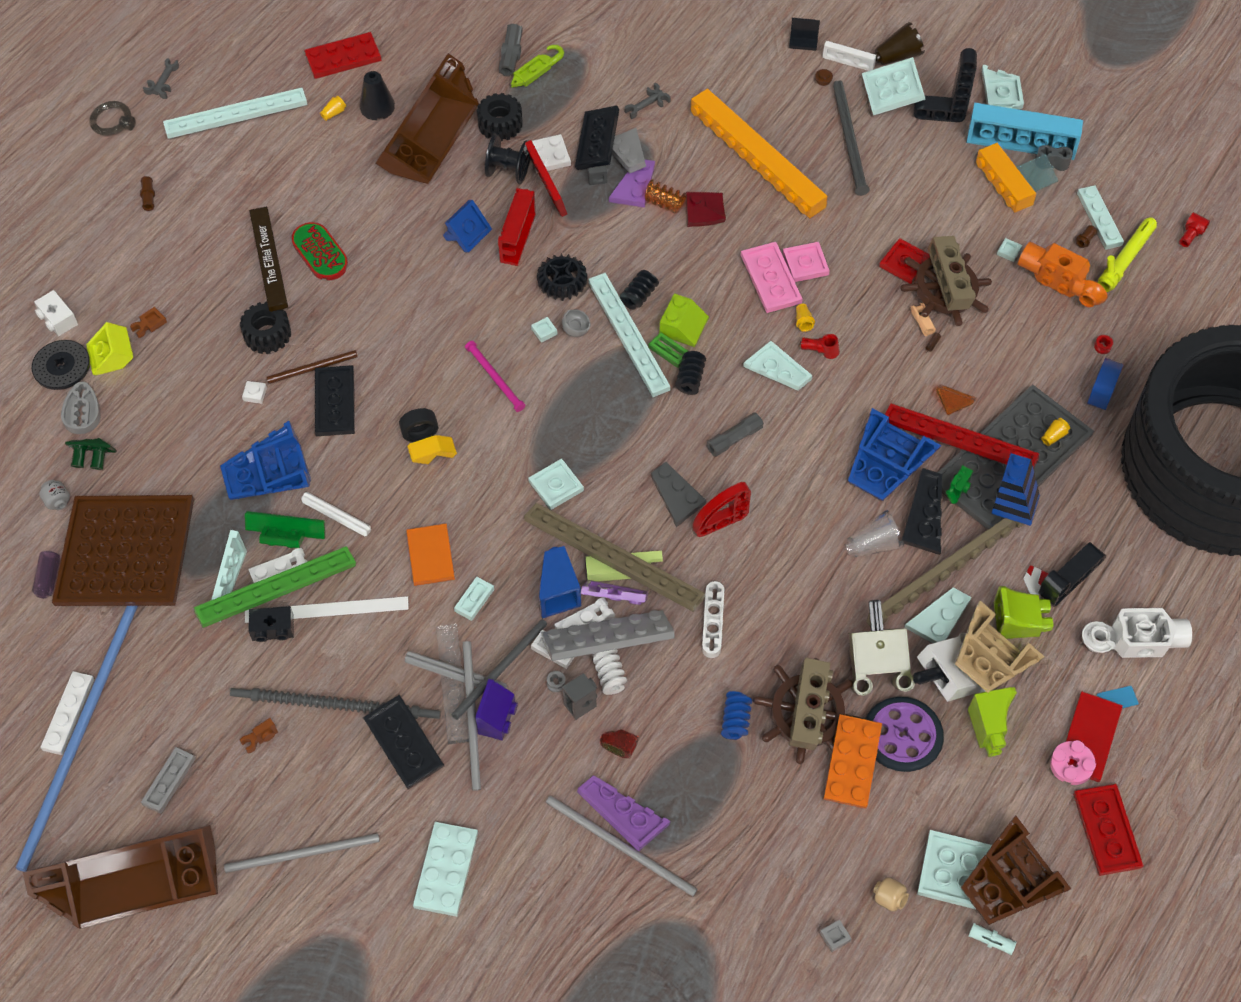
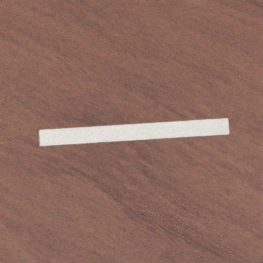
M408 597L291 606L294 619L408 610ZM249 610L245 611V623H249Z

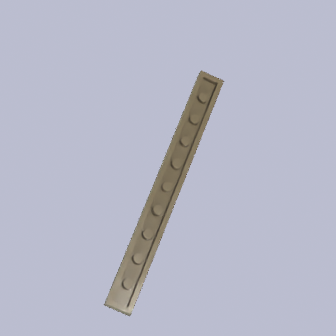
M538 503L524 515L526 522L692 612L695 611L705 598L704 592Z
M1004 518L882 603L883 624L893 613L898 614L904 608V605L909 602H915L924 591H931L940 580L945 581L954 570L959 571L971 558L973 560L976 559L984 549L992 548L997 543V540L1001 537L1006 538L1014 528H1020L1024 524ZM868 613L866 623L871 627L870 614Z

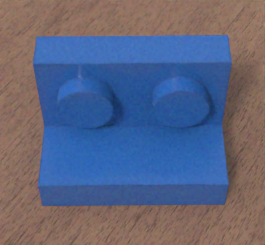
M468 200L445 222L448 228L443 236L446 241H457L464 252H470L492 228L475 202Z

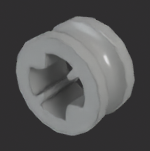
M553 671L548 674L547 687L550 691L560 692L563 690L562 687L565 685L566 678L562 672ZM554 678L558 679V685H555V683L553 682Z

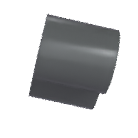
M1049 145L1040 146L1035 165L1040 169L1055 168L1059 171H1065L1069 168L1073 152L1068 147L1053 148Z

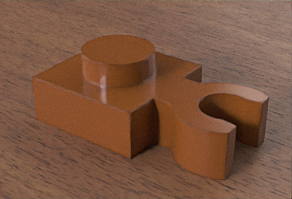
M154 306L139 317L140 322H134L130 328L132 332L140 329L136 334L138 338H141L147 330L152 333L167 323V320Z

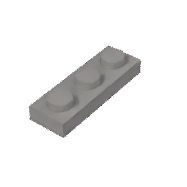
M175 747L142 799V805L162 814L194 763L195 756Z

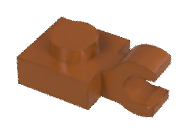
M269 718L253 728L252 733L243 736L240 742L242 745L247 742L251 743L250 746L245 748L249 754L255 751L257 743L261 744L271 740L278 731L272 719Z

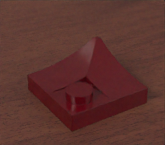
M686 192L687 227L709 226L725 222L723 193Z

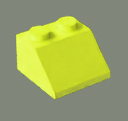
M106 322L86 344L93 375L123 369L133 358L127 328Z

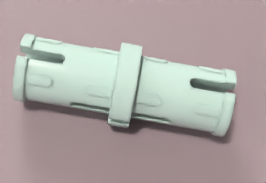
M973 923L968 936L988 944L987 947L989 948L995 947L1009 955H1012L1017 943L999 935L998 931L993 930L992 932Z

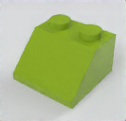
M674 293L660 320L659 333H663L674 341L695 347L709 316L692 299Z

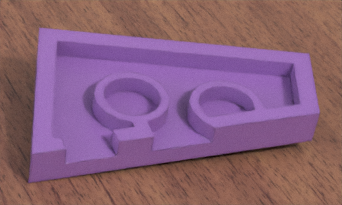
M645 160L646 167L632 173L627 172L610 195L609 202L645 208L655 161Z
M588 580L581 590L583 595L606 597L616 601L628 600L629 603L637 605L646 602L649 592Z

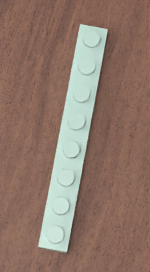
M298 88L166 120L163 123L167 137L170 139L307 105V100L303 88Z
M606 273L588 279V284L652 397L670 391L667 379Z

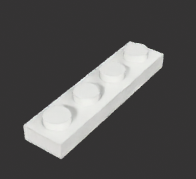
M72 672L40 747L42 751L63 755L94 682L93 676Z

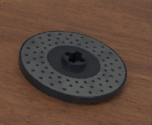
M72 340L54 341L37 352L32 361V374L35 380L47 389L62 390L70 388L86 376L90 367V357L87 350L78 342Z

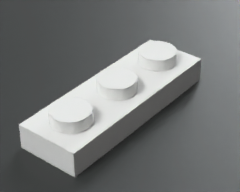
M829 41L825 42L823 58L867 71H871L875 67L876 55Z

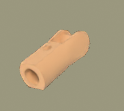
M920 303V306H911V313L924 336L933 334L936 328L930 316L923 317L919 315L926 307L925 304Z

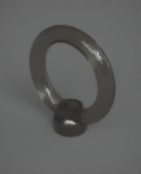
M108 101L93 110L89 118V124L97 134L108 136L117 134L124 129L133 130L136 120L135 117L131 116V111L126 104L119 101ZM110 108H118L123 111L124 116L120 117L118 125L112 128H101L97 125V118L103 111Z

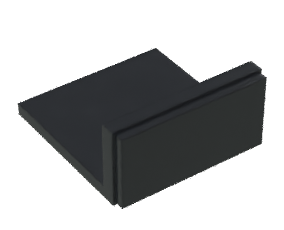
M792 18L789 48L816 51L820 20Z

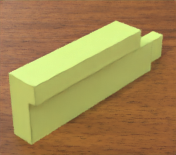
M662 550L631 553L650 564L651 562H663ZM591 556L585 557L587 581L631 579Z

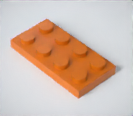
M839 715L823 800L864 809L867 808L882 723Z

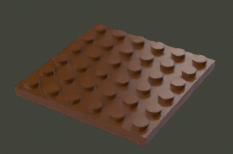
M193 495L75 496L54 589L53 605L175 606L194 504Z

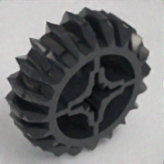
M562 253L559 257L553 255V259L547 257L546 262H542L541 267H538V286L543 294L547 293L548 298L554 296L555 300L561 298L563 301L568 297L571 300L572 295L577 297L578 292H583L584 287H586L588 279L586 267L581 260L577 261L576 256L571 258L568 254L565 257Z

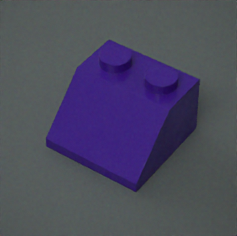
M488 679L475 716L479 735L503 741L504 735L509 734L511 728L510 718L511 715H515L518 703L515 702V695L492 679Z

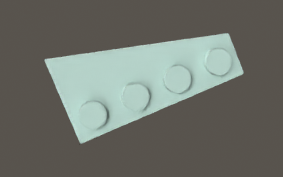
M230 530L212 600L233 591L247 553L238 531Z

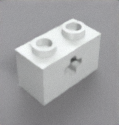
M54 290L34 301L37 307L35 310L40 320L44 319L46 321L45 325L50 332L54 331L60 336L78 325L73 312Z

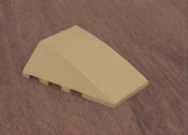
M979 601L955 665L989 693L1039 662L1045 656L1030 643L1021 651L1018 650L989 624L996 614L983 602Z

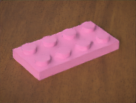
M776 242L741 251L742 260L766 313L802 304L800 292Z

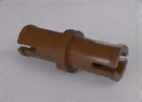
M149 176L141 178L142 189L140 190V196L143 202L142 208L146 211H151L155 207L153 180Z

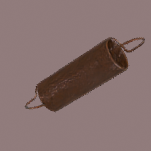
M935 332L926 346L927 352H931L941 338L939 333Z

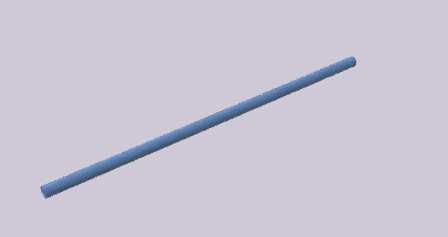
M126 606L16 865V869L19 871H27L138 606Z

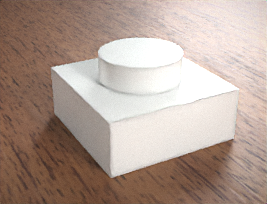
M247 381L242 395L243 401L262 404L267 390L266 383Z

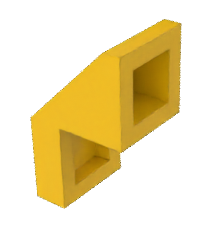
M434 435L410 443L407 446L412 462L429 464L436 456L453 458L457 454L452 437Z

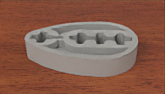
M78 382L68 392L64 400L61 419L69 432L85 434L95 429L99 424L101 418L100 406L89 384ZM81 406H84L82 407V412L84 415L81 416L83 423H81V426H77L80 424V421L78 419V417H80V412L78 409H80Z

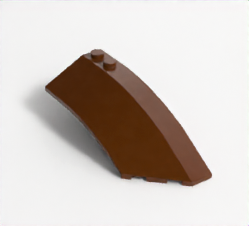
M210 825L22 872L27 895L33 899H38L47 905L48 909L60 917L63 916L70 920L79 929L218 894L215 844Z

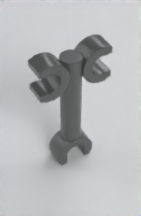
M169 58L165 60L166 68L156 85L154 81L147 80L149 88L143 87L145 94H159L161 98L167 99L165 91L171 92V88L165 82L171 72L179 68L177 60L174 64H171Z
M654 83V90L647 87L648 98L636 105H626L624 112L632 111L630 118L634 119L639 110L656 100L659 107H663L662 100L670 103V95L663 93L660 90V86Z

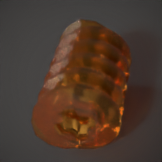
M651 179L645 192L646 202L652 201L653 205L658 204L660 208L665 207L667 211L671 210L672 213H677L685 202L686 193L684 192L680 196V190H677L674 194L673 187L667 191L666 184L660 188L661 182H657L654 185V179Z

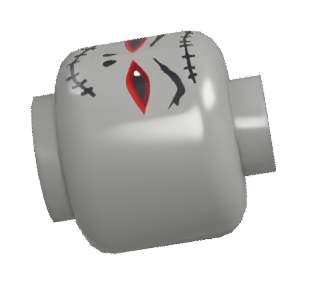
M49 480L41 486L39 496L48 509L62 510L66 507L70 494L61 481Z

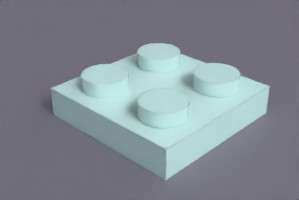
M562 459L528 478L531 486L550 510L584 491V486Z

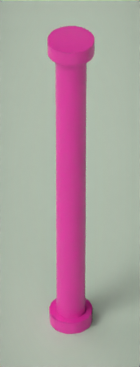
M469 341L465 345V349L471 352L514 405L515 411H522L526 406L525 403L520 401L478 350L477 344L474 341Z

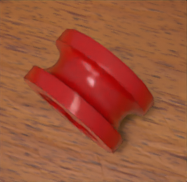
M1100 335L1096 339L1094 348L1100 354H1108L1112 349L1113 340L1108 335Z

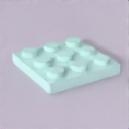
M913 57L862 73L873 116L925 100Z
M930 830L917 895L976 909L960 887L992 845Z

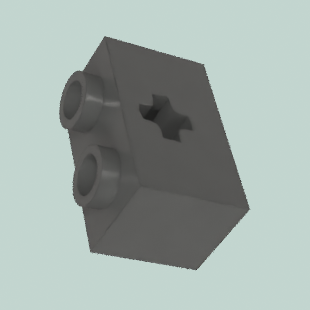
M584 673L562 687L564 705L575 720L597 707V686L593 679H588Z

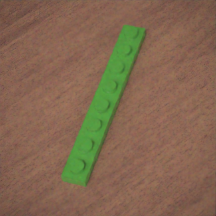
M346 546L194 607V612L202 628L355 567L356 562Z

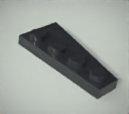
M922 468L901 540L903 544L938 555L941 554L942 474Z

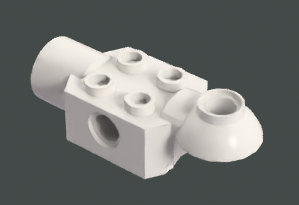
M1127 608L1120 610L1112 626L1098 621L1088 623L1082 631V639L1087 648L1092 652L1104 653L1115 649L1122 658L1163 657L1169 648H1188L1191 645L1192 627L1188 619H1171L1163 608Z

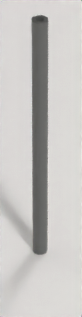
M541 619L451 714L454 719L458 720L483 694L488 679L495 681L535 639L541 630L547 626L545 620Z

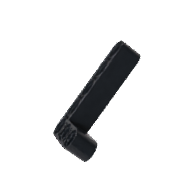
M966 48L961 51L952 96L924 95L925 100L914 103L915 118L945 122H962L965 120L977 69L976 50Z

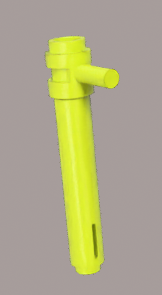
M1154 218L1144 219L1116 259L1113 255L1107 257V268L1098 279V283L1103 286L1106 292L1114 290L1122 279L1124 271L1157 228V222Z

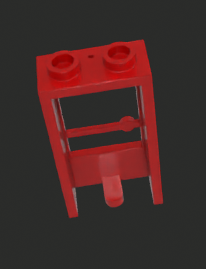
M516 188L501 236L498 238L500 263L518 266L536 216L534 191Z

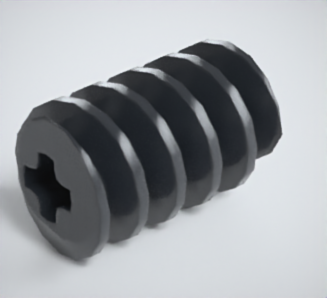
M639 271L628 287L625 288L624 292L621 293L620 299L622 303L631 310L636 309V307H642L643 302H646L647 297L659 285V281L649 271Z
M688 351L683 354L675 384L680 392L687 395L698 394L704 372L703 368H705L704 362L706 361V357L702 353Z

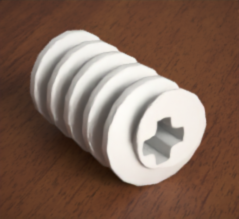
M617 649L593 653L592 655L602 691L606 695L617 694L623 691L625 688L623 684L627 682V678L622 677L625 672L620 669L622 668V663L618 662L620 656L616 654L618 652Z

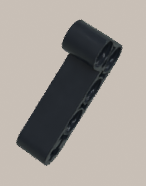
M1089 542L1058 572L1053 570L1046 576L1038 594L1044 599L1050 600V604L1054 607L1057 606L1104 561L1107 555Z

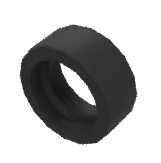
M426 408L411 410L405 413L399 420L402 436L410 442L431 437L439 429L435 413Z

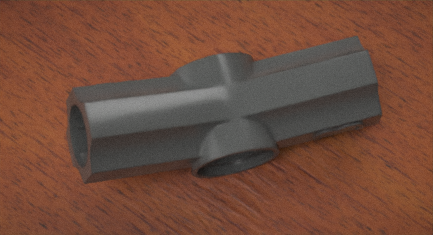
M518 24L507 25L505 43L502 44L499 73L507 77L514 73L517 60L519 61L521 56L520 43L523 28Z

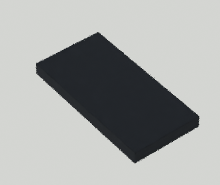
M617 105L585 111L575 162L577 170L610 165L620 110Z
M354 366L315 368V436L355 434Z
M400 694L363 717L407 789L412 788L444 767L440 757Z

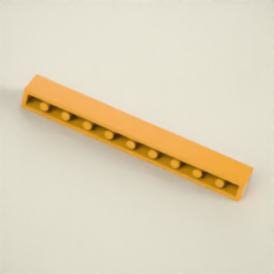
M708 88L691 99L692 114L701 119L705 126L712 129L717 137L723 139L728 147L734 149L766 181H769L778 192H781L790 203L798 207L802 214L812 218L826 208L828 196Z

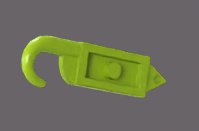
M559 45L548 46L547 50L556 49L558 53L552 58L548 55H537L513 73L514 78L511 87L523 85L527 87L563 58V48Z

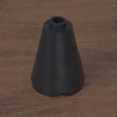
M370 71L364 75L359 104L362 115L370 120H377V118L382 117L383 119L388 118L395 109L394 99L381 74L376 71Z

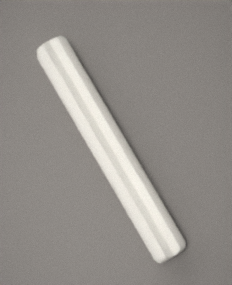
M305 492L301 500L304 504L359 534L368 536L371 532L370 525L313 494Z

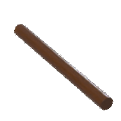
M356 350L267 376L268 384L314 371L315 368L327 367L357 358L358 356Z

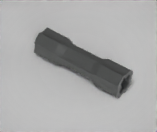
M754 412L729 430L708 440L706 446L712 455L717 457L728 450L733 444L762 429L764 423L761 417Z

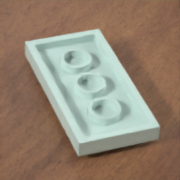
M439 822L434 823L413 903L415 909L458 916L478 830Z

